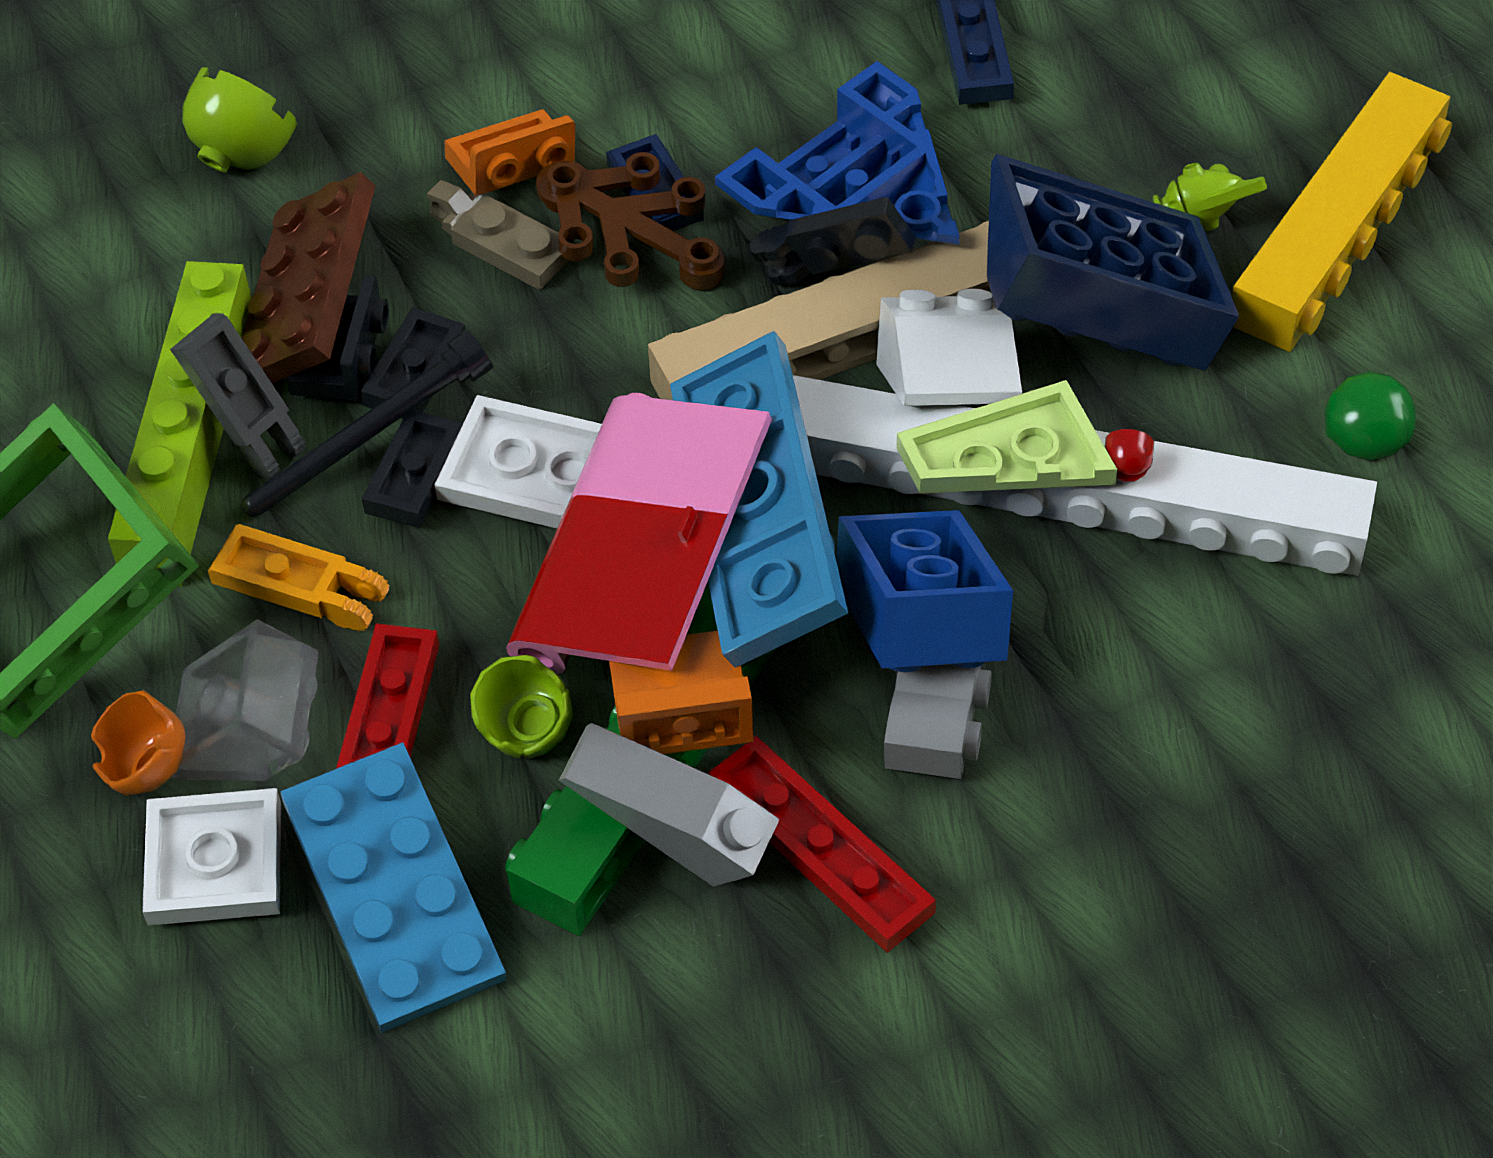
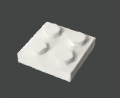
M277 788L147 799L143 915L148 926L280 914L281 801Z

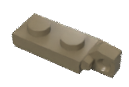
M440 180L427 193L431 209L429 212L430 216L442 223V229L451 235L452 243L455 246L538 290L542 289L569 261L559 252V232L486 194L484 196L482 194L475 196L471 192L467 196L462 188ZM574 240L569 241V243L575 244Z

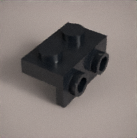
M364 276L359 295H347L330 360L288 376L287 382L290 395L351 401L360 400L365 378L370 377L377 365V347L375 344L377 333L385 334L389 321V303L387 299H380L376 277Z

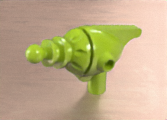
M1191 163L1183 167V174L1177 177V183L1175 179L1170 182L1164 197L1160 199L1157 194L1153 195V203L1198 216L1204 231H1211L1219 226V217L1228 211L1238 199L1267 189L1264 177L1243 180L1241 177L1229 173L1227 167L1222 164H1214L1208 170H1204L1199 163Z

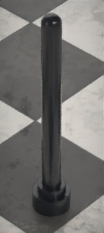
M467 329L448 341L447 346L449 349L440 354L442 361L245 496L242 501L244 513L250 517L262 515L455 380L461 384L470 378L474 382L494 368L493 364L480 343Z

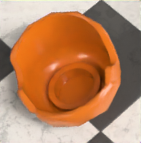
M146 691L125 693L106 708L93 727L91 738L99 748L102 756L101 763L95 762L93 769L111 789L125 796L152 792L169 780L182 763L186 738L184 725L173 711Z

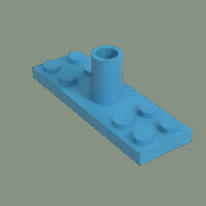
M772 331L670 384L674 401L766 411L770 413L772 418L708 579L722 655L735 668L848 614L834 554L835 542L829 532L786 345L777 333Z

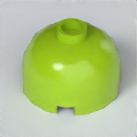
M202 67L198 72L182 106V123L189 139L200 148L197 154L198 159L207 166L224 173L227 172L230 166L241 170L261 168L275 159L288 143L298 123L295 116L289 110L284 119L274 112L272 108L277 100L267 92L240 77L219 70L215 79L209 78L207 67Z

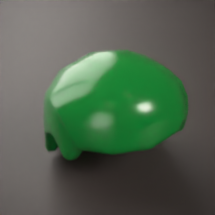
M1372 371L1348 376L1332 391L1324 409L1326 436L1332 439L1347 455L1368 461L1394 455L1405 444L1409 443L1416 426V408L1412 396L1406 387L1390 375Z

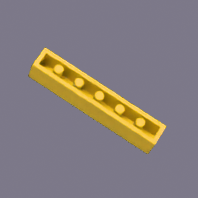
M1389 71L1233 286L1232 299L1239 314V318L1233 326L1234 328L1288 352H1291L1303 333L1312 335L1323 317L1326 300L1330 295L1336 298L1340 296L1349 280L1352 263L1356 258L1363 261L1368 256L1376 240L1377 228L1380 223H1391L1400 207L1403 198L1402 192L1406 186L1410 188L1417 186L1425 171L1428 161L1427 156L1431 151L1439 153L1444 147L1452 128V122L1446 120L1451 96Z

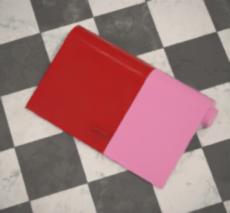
M630 393L613 398L506 646L508 654L510 656L530 655L536 657L557 675L564 672L571 655L672 671L772 421L770 413L758 410L657 399L642 393Z

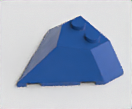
M878 61L837 89V121L784 160L777 163L755 147L715 176V185L755 215L789 222L791 219L887 197L917 239L960 245L959 232L955 220L952 221L947 203L948 194L929 129L925 128L921 114V102L918 91Z

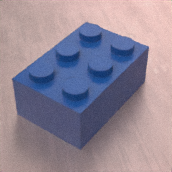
M960 510L839 516L836 562L846 605L881 668H890L899 672H914L928 665L952 664L961 668H976L982 666L985 662L1007 661L1013 589Z

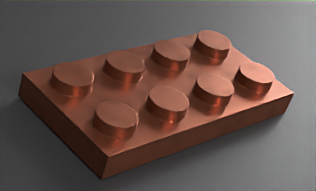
M362 172L339 182H330L321 190L300 200H291L278 209L272 223L274 227L267 251L260 263L261 272L255 293L248 305L249 314L242 335V340L271 383L330 360L376 187Z

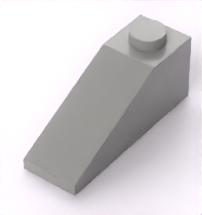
M593 723L586 726L558 780L713 887L754 875L780 820L730 784Z

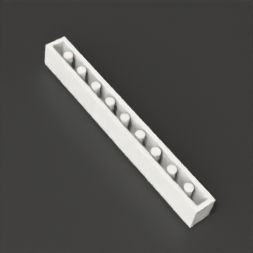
M793 375L816 475L836 478L846 483L859 482L895 489L905 494H920L896 448L897 433L975 409L959 405L904 406L894 393ZM1095 430L1101 442L1105 445V438L1109 433ZM1154 441L1151 468L1142 478L1135 482H1122L1116 479V485L923 493V495L954 500L963 505L976 504L1013 511L1022 516H1040L1072 522L1086 528L1099 527L1131 533L1144 539L1157 538L1194 545L1203 550H1221L1248 555L1267 562L1280 561L1312 567L1325 573H1344L1359 576L1368 538L1377 482Z

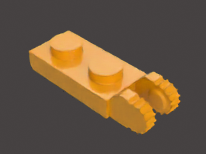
M241 524L234 527L208 570L212 584L322 618L324 615L336 626L346 629L350 628L352 631L357 630L358 632L360 630L365 631L373 619V614H371V610L367 608V605H363L361 601L358 602L355 599L352 600L347 596L336 593L339 587L342 586L354 597L381 602L388 593L390 586L387 584L388 580H385L384 576L379 575L378 572L346 562L344 556Z

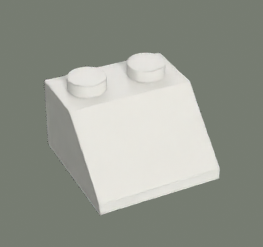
M963 289L958 291L957 296L935 297L929 291L905 290L900 293V297L881 298L876 365L904 406L991 404L1022 394L1012 318L997 310L991 292L981 289Z

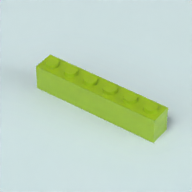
M186 262L126 473L127 479L190 555L224 428L170 349L213 313H224L242 338L249 314L248 305L252 298L243 264ZM117 509L108 536L116 564L141 541V538ZM166 557L157 567L160 568L169 558Z

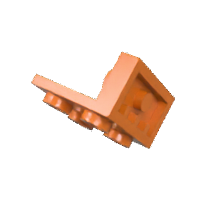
M718 631L686 635L672 671L609 661L620 736L661 754L753 742L752 697L748 676L743 677L741 665L735 668L722 655Z

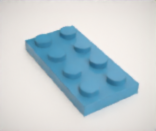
M403 742L280 791L289 818L381 1033L506 981L505 969Z

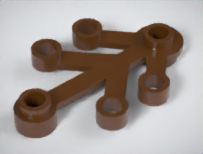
M647 152L635 153L627 159L626 166L590 171L575 162L559 161L549 164L538 174L536 179L537 194L549 210L558 213L561 226L558 233L559 252L565 259L581 261L588 258L593 251L592 231L586 224L582 223L580 209L583 208L600 218L606 249L604 259L605 278L610 284L617 287H627L635 283L639 277V259L637 254L629 249L626 233L679 261L680 279L686 286L692 289H712L721 283L725 273L724 252L713 240L705 237L688 240L648 218V216L672 213L686 216L700 213L705 207V186L699 179L694 177L680 178L674 182L671 191L618 198H611L601 192L625 187H632L640 191L654 188L660 180V164L653 154ZM638 170H648V171H650V172H647V173H638V172H636V171H638ZM686 194H691V195H694L695 197H693V198H684V197H682V196H683V195H686ZM574 239L583 241L579 244L569 243V241ZM618 265L629 266V268L624 270L615 269L614 267Z

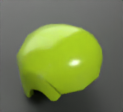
M530 655L501 657L480 673L470 693L472 719L476 728L491 745L504 754L517 759L520 757L531 759L545 755L564 739L573 718L570 691L566 688L561 677L545 666L539 659Z

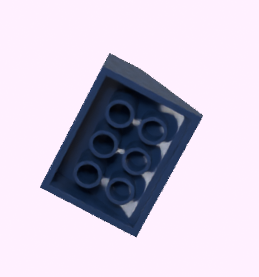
M995 155L991 162L986 276L997 310L1014 320L1026 321L1030 319L1054 326L1058 331L1069 336H1079L1081 334L1105 341L1120 351L1136 350L1156 356L1161 361L1172 366L1187 365L1206 371L1239 318V314L1199 217L1003 155Z

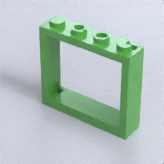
M55 403L39 417L31 421L27 428L0 453V520L72 454L141 538V541L0 673V730L15 739L199 567L193 557L89 431ZM166 557L169 558L160 568L157 567ZM15 699L18 700L10 709L7 708Z

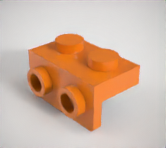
M544 109L445 140V158L474 195L478 196L536 177L549 164L559 161L574 162L575 122L568 115L552 120Z

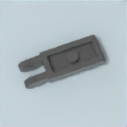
M213 313L170 349L235 446H239V452L245 461L249 463V466L257 475L268 481L279 473L280 470L276 459L260 437L266 430L275 440L278 447L289 456L297 457L305 450V441L287 414L289 408L224 313Z

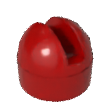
M1133 429L1116 430L1106 436L1104 447L1117 468L1116 479L1122 482H1135L1142 478L1151 468L1153 462L1154 440L1152 437L1144 432Z

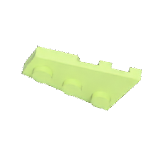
M1067 380L897 433L896 448L920 494L1116 485L1117 468Z

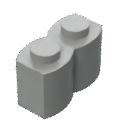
M952 664L923 666L920 670L914 672L898 671L884 740L885 769L961 779L965 760L977 761L982 722L973 721L975 707L987 708L991 686V671L981 670V666L961 668Z

